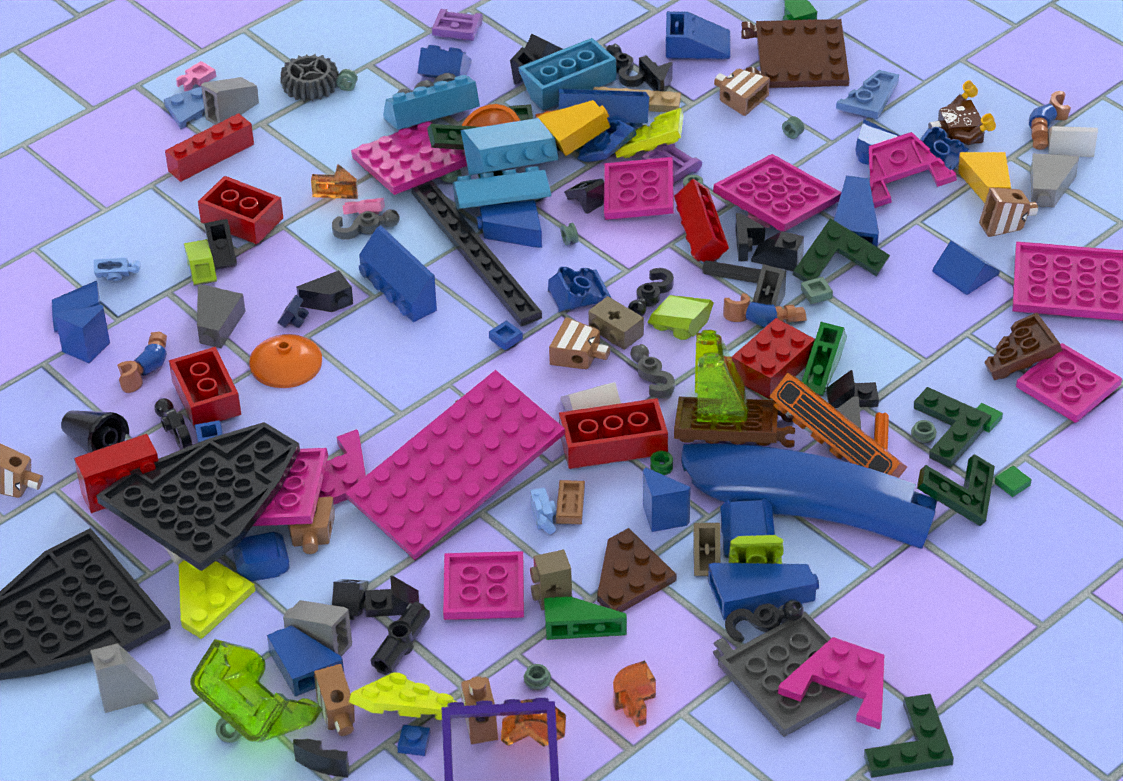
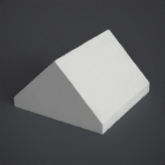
M1052 126L1048 130V154L1094 157L1098 128Z
M615 382L560 397L566 411L621 403Z

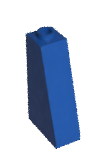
M846 175L834 221L878 247L879 229L869 178Z
M711 563L708 568V583L723 620H726L727 616L737 609L744 608L754 614L755 610L762 604H773L779 609L780 606L789 600H797L801 604L815 601L816 590L819 589L818 577L816 574H812L808 564Z

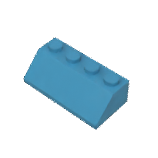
M589 38L519 67V73L531 100L542 110L558 104V89L593 90L594 87H601L615 81L616 58L593 38Z
M460 75L455 77L453 81H439L431 87H417L413 89V92L393 94L391 98L385 101L384 119L399 130L480 107L476 81L467 75Z
M539 118L461 130L469 175L559 160L555 137Z
M539 166L525 168L524 173H516V169L502 171L503 175L494 176V173L490 172L480 174L479 179H471V175L457 177L458 181L452 183L456 209L551 197L545 170H539Z

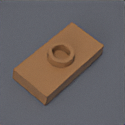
M559 480L556 524H582L585 481Z

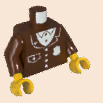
M967 80L962 85L964 93L962 95L959 94L946 107L940 108L938 121L929 122L928 128L940 127L946 132L947 138L959 140L964 145L983 143L985 131L995 130L996 123L991 113H987L981 118L972 100H967L968 97L973 98L978 94L977 87L971 80Z

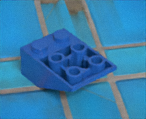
M666 11V58L730 59V30L688 11Z

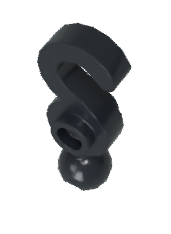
M616 43L608 45L606 50L616 58V72L619 74L620 83L627 87L642 85L645 81V71L640 70L637 75L628 76L634 67L633 57L627 53H622L621 47Z
M654 268L649 271L650 280L664 281L640 285L636 290L637 300L631 301L628 305L630 310L640 316H644L647 310L646 306L656 305L660 300V294L669 292L673 288L674 277L668 269Z
M159 399L154 405V410L158 416L162 417L161 423L165 432L169 431L174 435L180 450L191 446L192 440L182 413L180 411L176 412L173 403L169 399Z
M789 600L780 609H777L773 604H762L755 610L754 614L744 608L737 609L727 616L725 629L734 641L743 642L744 637L742 633L735 629L738 622L745 620L760 631L768 632L779 626L782 619L787 618L790 621H797L802 617L804 608L799 601Z

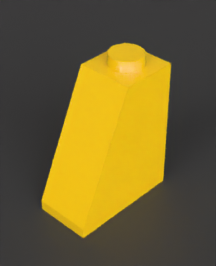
M593 100L538 117L555 137L556 146L565 156L610 128L607 120L609 117L607 110L604 106L599 107Z
M960 152L958 173L984 203L989 188L1011 189L1005 152Z

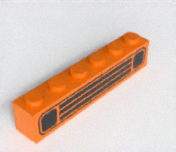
M787 373L769 396L776 402L774 407L785 415L787 412L793 415L792 421L802 429H805V427L809 428L812 431L810 436L820 444L826 442L830 445L829 451L840 460L844 457L850 463L897 478L906 470L907 466L795 376Z

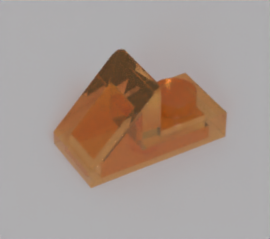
M337 164L335 175L312 174L311 187L313 197L358 199L357 179L341 165Z

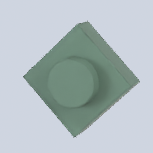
M824 277L801 282V291L810 304L833 298V291Z

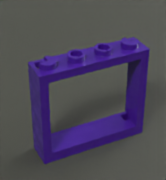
M534 698L532 702L521 703L519 699H508L504 701V704H493L492 701H478L476 705L464 706L462 702L448 703L447 707H441L444 781H453L452 718L546 713L550 780L559 781L555 701H549L548 698Z

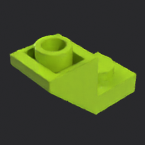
M207 239L184 243L193 286L217 282L213 257Z

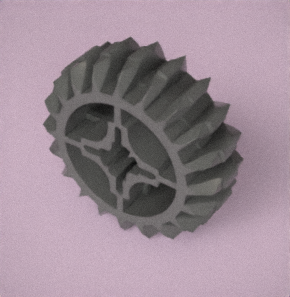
M306 54V56L302 57L298 55L297 59L290 58V62H286L284 67L281 68L280 83L284 93H288L289 97H294L295 100L303 99V101L311 99L313 102V99L318 98L321 100L322 96L329 97V93L335 92V88L338 87L336 80L339 71H337L335 62H331V59L325 58L324 55L316 56V54L308 56Z

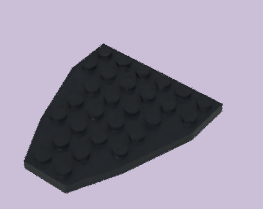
M265 422L206 439L158 459L159 461L154 462L156 469L142 474L140 468L130 471V475L120 478L96 495L99 504L200 571H203L244 539L281 489L300 452V445L297 441Z
M89 528L44 551L0 591V680L41 675L92 662L90 650L117 643L128 652L171 629L170 621L95 532Z

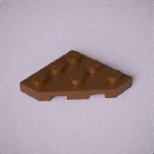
M1036 312L1014 322L1011 326L1012 332L1010 335L1004 336L995 347L997 351L995 355L989 356L984 363L987 371L995 381L1006 378L1011 373L1020 369L1029 368L1038 361L1052 358L1063 350L1060 342Z
M627 528L607 541L597 601L603 607L623 612L676 582L677 574L630 528Z

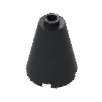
M71 410L63 416L61 421L62 431L87 453L125 441L126 434L129 435L128 422L123 416L114 412Z

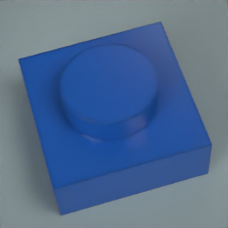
M506 320L489 331V339L503 350H507L523 339V332Z
M403 724L397 745L398 753L425 756L431 736L430 728Z

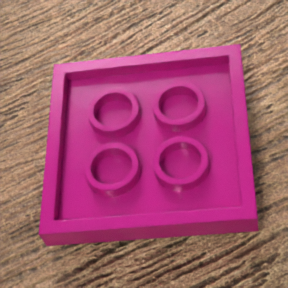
M672 157L605 163V220L674 214V167Z
M1061 343L1063 351L1055 354L1052 358L1039 361L1017 379L1016 387L1077 423L1121 385L1122 378Z
M523 551L444 553V620L524 618Z

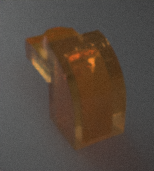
M644 660L626 666L616 674L613 681V706L615 711L623 708L626 717H631L636 727L645 725L647 706L644 701L656 697V679Z
M532 699L522 700L521 703L532 702ZM555 706L557 740L565 737L566 714ZM547 713L508 715L502 719L501 741L507 746L528 736L543 747L549 745Z

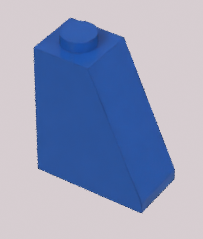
M535 200L480 206V216H476L477 228L482 230L484 239L536 248L542 247V229Z
M292 625L267 635L269 653L294 697L315 689L314 671L338 664L342 665L344 671L343 659L339 654Z

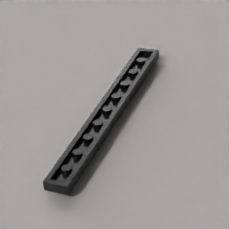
M433 180L411 188L412 195L518 324L522 327L542 319V311Z

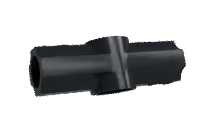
M416 601L413 604H409L399 620L389 625L387 637L371 658V666L377 672L384 675L392 673L402 657L413 650V641L430 618V611L425 608L424 604Z

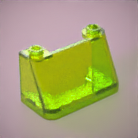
M703 330L701 333H696L695 393H698L697 422H743L747 420L748 416L745 384L722 337L716 334L714 330Z
M217 639L213 640L190 679L193 692L245 739L251 742L262 743L307 727L315 722L323 710L315 701L308 698L296 701L288 699L281 693H275L274 695L259 682L265 672L266 663L256 650Z

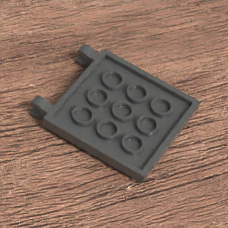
M803 612L802 617L797 621H790L787 618L782 619L781 625L735 650L730 647L724 638L713 642L717 648L713 651V654L718 659V666L783 737L855 697L815 682H811L801 702L778 694L780 683L831 639L806 612Z

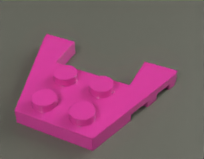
M912 132L869 146L870 187L874 208L892 203L885 184L926 170L930 171L937 187L957 181L956 173L952 169L949 170L940 158H936L930 152V148Z
M357 429L337 436V444L344 455L337 456L326 463L319 497L333 496L334 505L348 500L345 492L366 476L359 431Z
M832 637L780 683L778 694L801 702L811 682L864 699L856 715V722L880 730L885 655Z

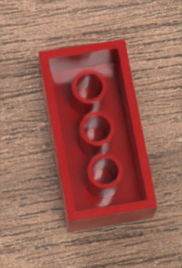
M658 398L559 412V424L565 428V435L561 437V442L569 469L647 458L657 451L668 452V431Z

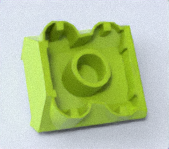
M669 295L651 314L647 323L660 331L671 330L675 338L686 340L691 336L694 337L708 322L714 302L710 299Z
M776 535L737 536L730 541L728 563L782 564L784 540Z

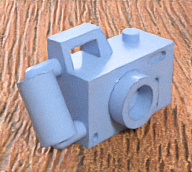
M127 257L94 259L95 276L97 278L107 277L110 281L121 280L122 276H130V272L136 274L141 267L140 261L135 260L129 263Z
M545 487L530 490L531 507L538 530L544 529L548 534L554 533L556 530L553 524V516H556L554 500L549 501Z

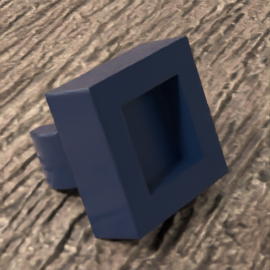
M295 295L277 323L286 327L291 321L294 326L300 328L304 323L303 319L309 314L305 308H299L303 299Z

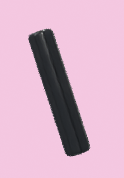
M708 260L704 261L702 268L703 274L754 283H758L761 269Z

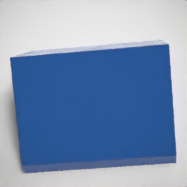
M952 240L932 270L933 273L966 295L1000 274V270Z
M103 305L54 313L63 353L90 364L110 344Z
M645 467L643 470V508L651 532L683 527L690 523V486Z

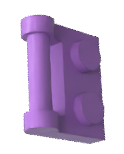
M440 9L432 27V35L444 38L474 40L479 26L482 25L483 14L475 13V15Z
M674 143L658 145L657 148L642 156V160L672 157L674 183L691 172H698L702 167L701 160L696 157L692 158L675 147Z

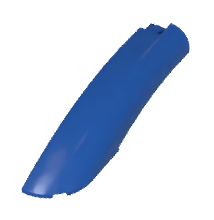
M684 444L681 452L682 467L684 472L687 471L692 478L691 483L703 493L723 502L727 500L730 502L757 501L765 497L772 504L773 514L816 518L846 524L878 533L920 549L924 546L936 512L935 508L938 501L930 496L914 491L916 484L870 468L833 458L793 450L740 444Z

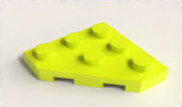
M681 108L658 115L649 127L647 124H644L643 127L636 129V136L615 152L616 157L623 156V158H629L638 151H651L664 143L666 145L676 143L681 138L684 115Z
M185 560L178 565L182 628L200 639L205 637L255 592L254 583L217 561L213 562L203 571H200Z
M393 672L351 692L349 703L371 713L383 714L384 710H398L399 716L420 718L421 714H435L437 720H442L441 707H447L448 703L457 702L453 700L451 695L437 693L430 690L428 685L410 681L404 674Z

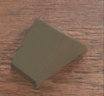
M694 523V576H708L709 564L721 563L720 523Z

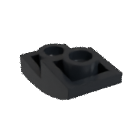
M293 740L295 761L323 774L348 778L350 769L348 751L323 750L322 741Z

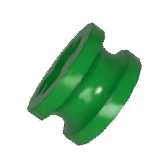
M657 451L651 455V470L662 475H668L672 472L673 457L669 452Z

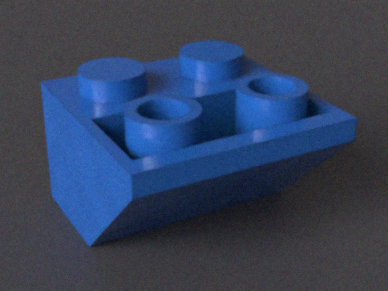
M428 45V48L421 47L417 73L421 76L437 78L444 73H451L456 77L467 75L472 59L459 48L449 47V51L441 49L440 46Z

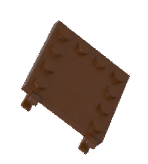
M842 19L756 21V25L748 21L741 22V38H757L760 71L754 67H748L746 71L769 77V88L849 86L850 79Z
M679 396L674 425V439H679L681 442L686 443L695 440H705V442L711 444L719 443L720 441H730L736 445L756 442V444L761 446L771 445V443L779 441L784 447L792 448L795 445V440H787L785 436L787 434H795V427L786 426L779 428L777 427V418L781 416L784 421L793 422L794 416L787 413L785 415L774 407L776 403L774 400Z

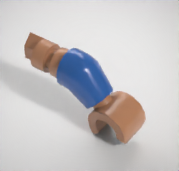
M1056 91L1052 93L1049 104L1035 108L1031 112L1029 126L1032 129L1033 147L1035 149L1042 150L1048 146V127L1053 120L1068 119L1071 107L1063 105L1066 97L1065 92Z
M745 293L741 295V301L724 298L723 316L732 322H742L747 319L761 327H766L775 318L781 321L785 320L786 323L807 320L803 307L795 308L794 305H784L782 309L781 306L775 307L774 304L750 303V297Z
M160 331L151 332L148 345L134 361H124L117 364L121 375L119 382L125 393L138 390L143 384L141 375L145 376L163 365L167 355L165 350L167 335Z

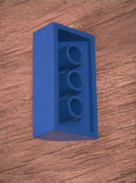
M558 89V110L593 100L599 107L604 106L609 114L608 121L619 119L624 123H629L631 127H643V123H648L649 95L647 92Z
M382 226L377 227L359 254V271L361 275L367 278L376 290H380L387 300L395 304L401 314L407 316L413 323L437 311L435 275Z

